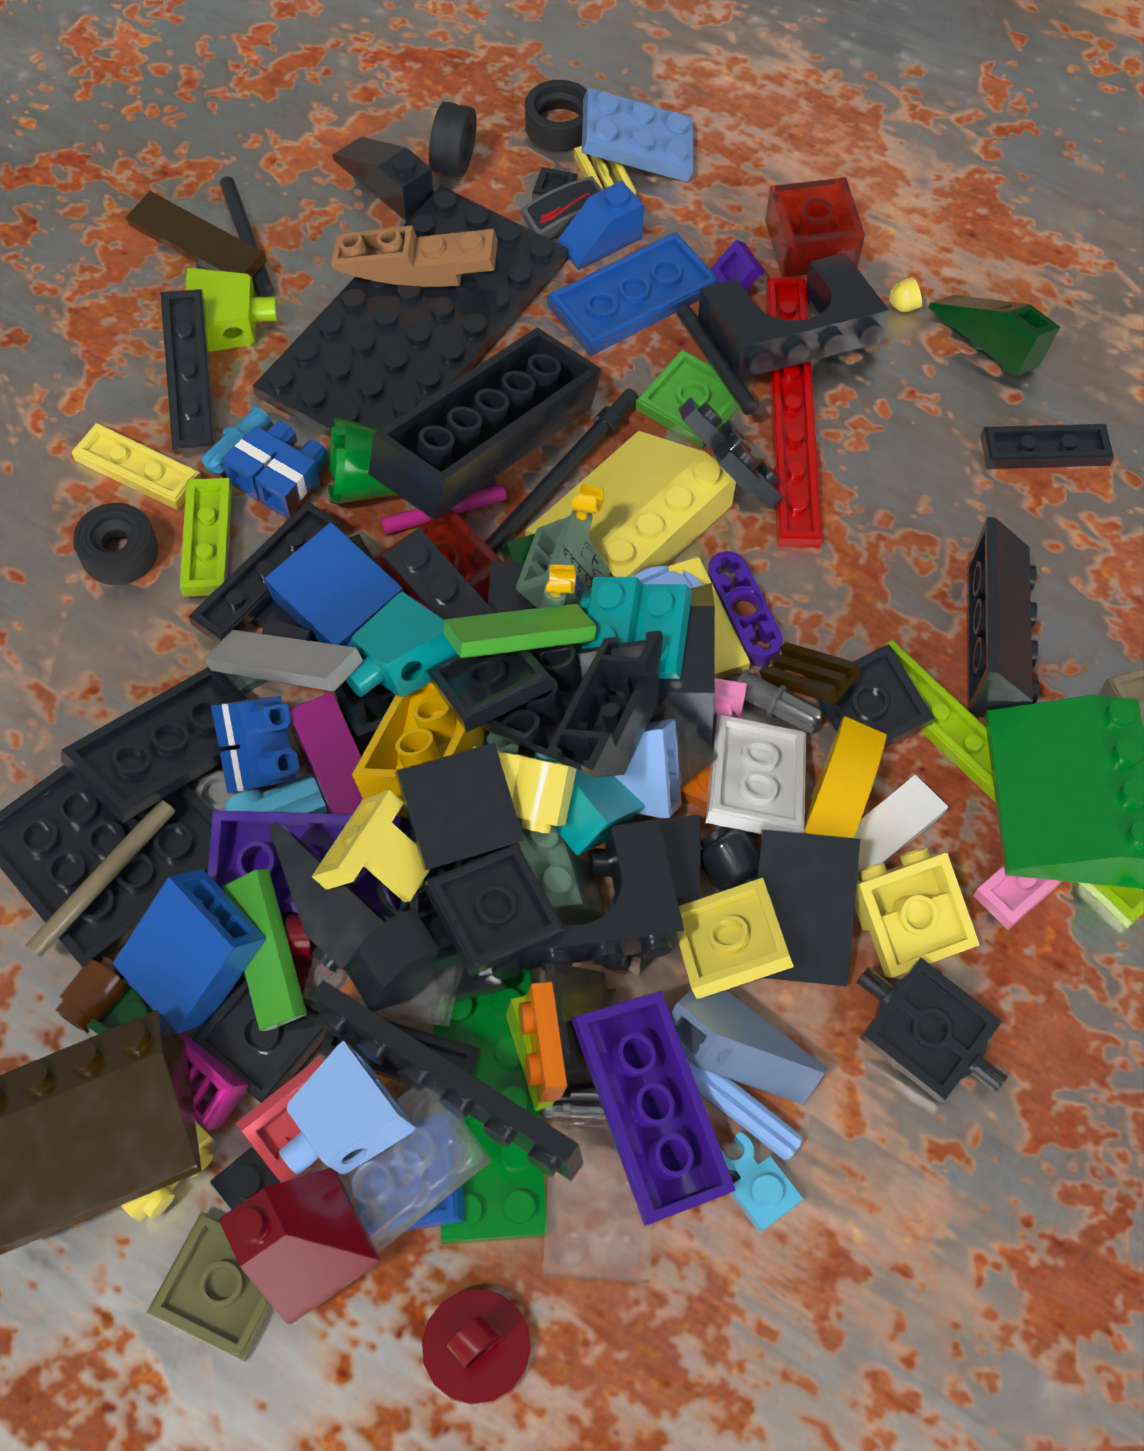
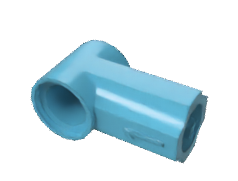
M311 773L266 792H263L261 789L242 791L231 797L225 804V811L327 813L321 792Z

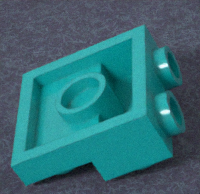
M593 577L591 590H584L582 593L581 609L596 625L595 640L574 644L575 650L599 647L604 638L617 637L618 644L646 640V632L661 630L663 642L659 679H680L692 590L687 584H642L638 577Z

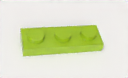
M230 478L187 479L180 590L183 597L210 596L228 578L232 506Z

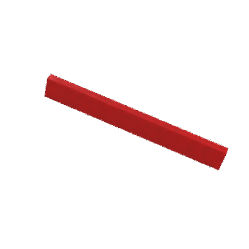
M766 279V314L784 320L808 319L806 279ZM811 361L769 372L774 472L780 478L776 485L782 495V498L775 504L777 547L820 548L822 542Z

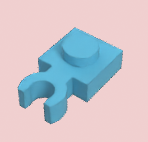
M739 1132L735 1135L734 1142L741 1149L742 1157L738 1160H731L721 1150L729 1174L737 1178V1181L733 1183L736 1191L730 1193V1195L761 1234L800 1204L803 1198L771 1156L758 1165L753 1158L754 1147L751 1140L744 1133Z

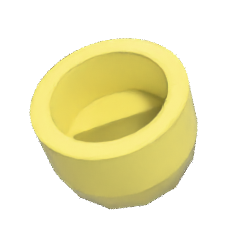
M914 277L899 281L890 291L889 300L892 306L901 312H909L922 307L921 292Z

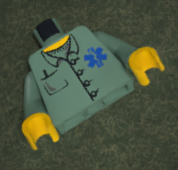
M582 485L579 489V494L572 501L573 511L571 516L537 528L516 585L517 591L537 608L578 604L581 608L582 593L584 590H591L593 577L610 576L608 566L594 547L589 536L593 519L592 514H599L603 507L604 489L602 487Z

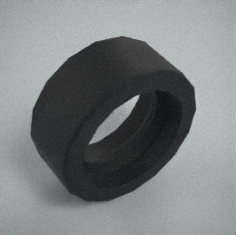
M550 80L540 83L531 89L525 99V131L530 140L540 147L552 151H567L581 146L583 98L587 89L579 83L569 80ZM552 109H567L574 111L579 116L565 122H554L543 118L541 114Z

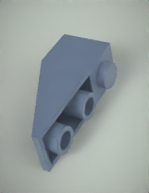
M691 989L676 1003L670 1014L686 1058L695 1066L804 1105L828 1070V1068L727 990L696 999Z

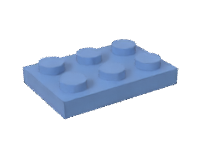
M588 87L583 98L582 153L688 182L693 173V118L679 112L668 111L644 102H637Z

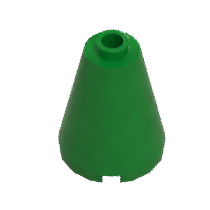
M334 417L335 427L331 428L328 472H331V478H334V485H328L329 502L332 504H342L397 495L368 474L373 434L380 429L346 418Z

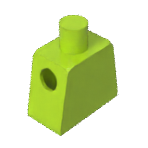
M187 268L185 290L202 289L204 293L209 352L249 346L255 342L256 322L278 321L277 297H256L252 278L248 274Z

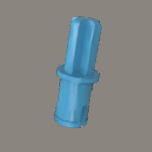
M254 406L234 427H226L222 433L223 437L201 458L205 470L216 476L221 475L225 471L222 458L255 426L264 431L273 426L267 412L260 407Z

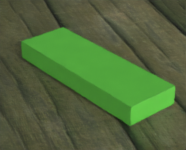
M578 604L444 620V635L460 658L591 642L595 640L596 625Z
M256 869L222 887L225 894L266 937V940L244 970L259 1031L273 1030L307 1015L269 869Z

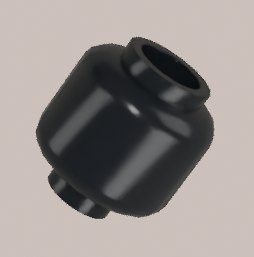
M721 826L700 841V845L703 848L700 850V866L716 889L721 892L754 881L757 877L760 842L753 832Z

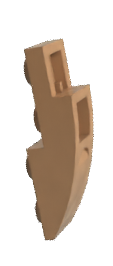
M413 226L336 234L331 265L334 270L355 277L394 285L421 287L460 286L461 274L494 271L498 240L494 229L422 237L416 236Z

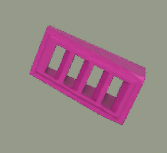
M183 1032L179 1033L180 1037L185 1041L187 1059L192 1063L189 1068L190 1084L192 1085L200 1071L205 1075L195 1092L191 1089L195 1121L206 1130L222 1128L250 1084ZM214 1084L217 1090L210 1101L207 1102L203 1098L211 1085Z

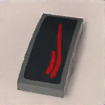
M593 176L579 179L543 194L521 208L520 214L530 230L548 239L561 236L587 199L601 191V188Z

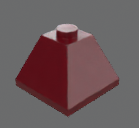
M332 1168L264 1187L218 1219L240 1268L287 1324H293L382 1262L337 1172Z

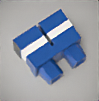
M279 420L267 431L255 426L222 458L227 478H230L233 487L257 501L261 500L263 505L289 519L301 507L300 501L311 488L317 490L321 487L318 473L328 461L326 448L312 439L308 440L298 451L293 448L297 442L296 432L291 426Z
M281 696L253 698L211 706L219 747L240 745V748L220 752L227 793L296 780L295 773L300 769L297 752L290 748L287 727L291 722L288 705L282 703Z

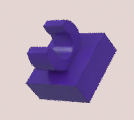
M737 239L711 267L712 272L720 283L737 279L745 291H748L751 288V284L760 275L765 273V270L746 243Z

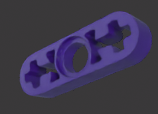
M730 551L717 553L709 562L707 574L750 664L759 667L771 665L770 658L780 654L783 641L781 631L744 558ZM720 569H726L729 574L735 573L733 580L735 588L731 591V582L726 574H720ZM738 601H748L754 605L756 612L750 616H741L734 612L732 605ZM758 626L757 635L762 643H769L768 649L763 650L760 644L753 645L755 627Z

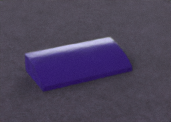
M213 810L208 875L223 890L222 886L256 869H269L280 912L298 913L269 828L275 822H278L291 830L323 860L353 814ZM395 816L392 823L411 839L409 819L403 816ZM363 866L354 882L348 884L382 916L391 917L385 912L378 900V878ZM383 885V894L390 905L399 910L401 899L386 885Z
M662 991L572 1018L573 1027L644 1226L736 1191Z

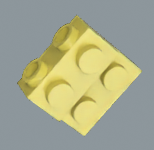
M924 847L900 855L902 865L886 870L884 863L858 870L859 880L856 884L854 907L862 930L870 931L885 977L893 978L908 972L919 958L924 959L930 964L980 945L947 852L929 854L928 848Z

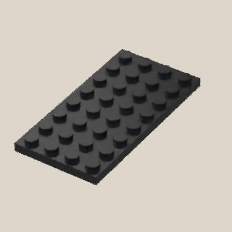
M440 186L403 226H413L417 237L494 229L498 240L494 271L461 274L460 286L445 287L394 285L354 277L252 385L254 394L259 399L328 437L331 436V428L335 427L334 417L346 418L381 429L474 369L568 260V248Z

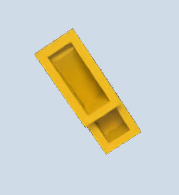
M844 716L842 718L809 800L811 803L804 818L803 833L854 838L872 789L887 734Z

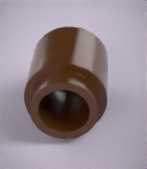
M105 956L100 962L89 958L59 996L62 1002L55 1009L57 1014L86 1034L90 1032L86 1026L91 1019L94 1018L102 1023L129 989V985L123 981L125 977L113 965L114 961Z

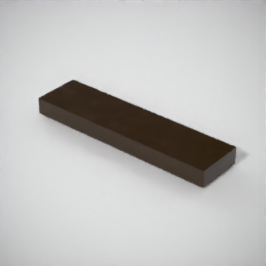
M149 191L125 217L130 227L208 270L244 273L252 278L267 262L263 251L152 191Z

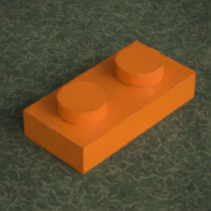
M552 982L534 983L529 988L525 1002H520L518 1006L520 1031L522 1035H530L532 1053L525 1056L526 1078L528 1086L537 1087L538 1102L560 1100L564 1093L567 1082Z

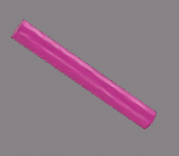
M499 484L475 491L437 520L507 500L504 486ZM417 508L380 519L385 535L436 521Z

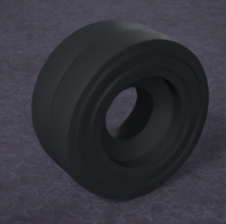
M442 102L434 118L429 142V166L432 168V171L454 177H463L471 161L476 138L477 118L474 108L452 102Z
M108 503L90 510L79 520L73 535L74 549L84 570L93 579L103 584L124 585L134 582L147 574L157 559L158 543L149 519L141 510L129 504ZM114 537H124L128 540L127 544L118 551L105 549L106 543Z

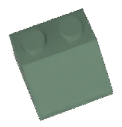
M518 818L519 825L521 828L522 819ZM553 825L551 826L550 833H541L521 828L524 841L518 842V845L561 923L565 925H582L604 916L606 912L596 879L593 877V869L588 852L577 856Z

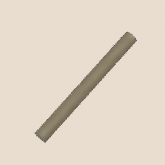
M160 800L24 946L40 959L175 813L174 809L165 801Z

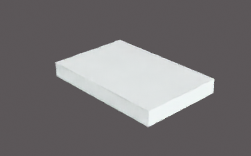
M717 714L713 727L705 823L761 834V829L803 833L806 732Z

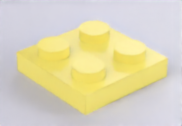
M763 878L679 906L684 927L679 946L696 999L794 967Z

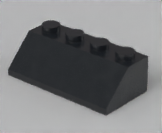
M987 517L967 565V710L974 717L985 718L988 710L1037 703L1039 696V680L1032 678V667L1035 666L1038 657V641L1032 640L1031 628H1034L1037 619V603L1031 602V591L1034 589L1037 575L1036 566L1030 565V547L997 518Z

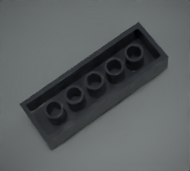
M537 327L373 434L368 474L427 516L437 520L589 410L594 401L602 368Z

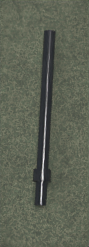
M627 388L611 406H605L594 417V424L473 553V558L478 564L486 566L500 551V548L515 535L606 435L611 436L622 425V417L633 407L639 398L633 389Z

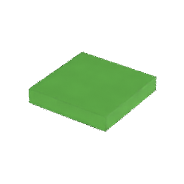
M682 349L636 400L635 410L703 449L706 444L682 420L678 408L690 397L699 406L707 402L719 414L724 424L739 406L712 366Z

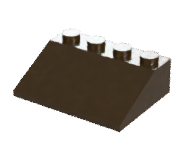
M158 1010L0 1075V1255L202 1172L185 1041Z

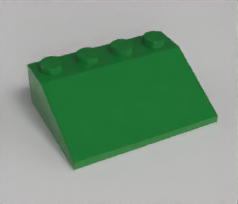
M1087 695L988 710L985 714V723L1005 875L1144 889V729L1138 699Z

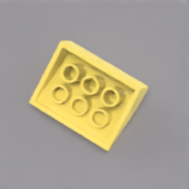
M638 431L527 528L525 536L535 534L537 528L571 516L573 511L572 501L579 494V489L582 485L602 487L604 489V502L601 512L599 514H592L593 519L589 531L591 542L608 566L609 577H633L647 568L669 565L726 512L733 503L736 481L717 463L716 459L705 451Z

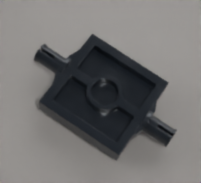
M919 958L903 979L893 985L884 980L869 966L858 978L856 984H859L879 1000L874 1018L859 1038L937 1101H945L957 1083L970 1074L979 1079L994 1093L1001 1088L1002 1083L1006 1081L1008 1076L983 1057L986 1053L988 1040L1002 1021L928 962Z

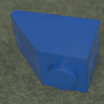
M620 181L591 195L561 234L557 243L568 248V259L580 270L642 239L644 204L623 181Z

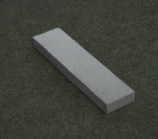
M232 630L203 658L211 671L328 691H335L363 661L356 647Z

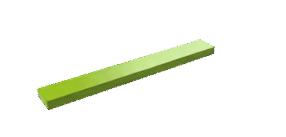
M893 640L889 641L887 644H890L934 717V723L920 731L996 803L986 727ZM1080 883L1126 928H1129L1144 914V889Z

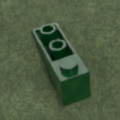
M951 295L930 302L928 306L930 310L939 316L943 324L955 328L968 338L969 343L974 348L986 352L998 362L1001 369L1015 376L1040 366L1061 328L1034 306L1026 303Z

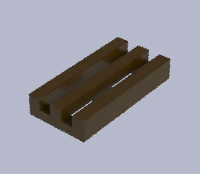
M784 642L781 646L782 655L776 654L770 658L771 667L764 665L759 670L762 679L775 686L785 685L790 691L831 704H835L860 675L856 662L788 642ZM784 670H788V671H792V672L801 674V675H803L804 677L799 676V675H795V674H792V673H789V672H786V671H784ZM819 680L824 681V682H827V683L834 684L835 687H834V686H831V685H828V684H825V683H821V682H819Z

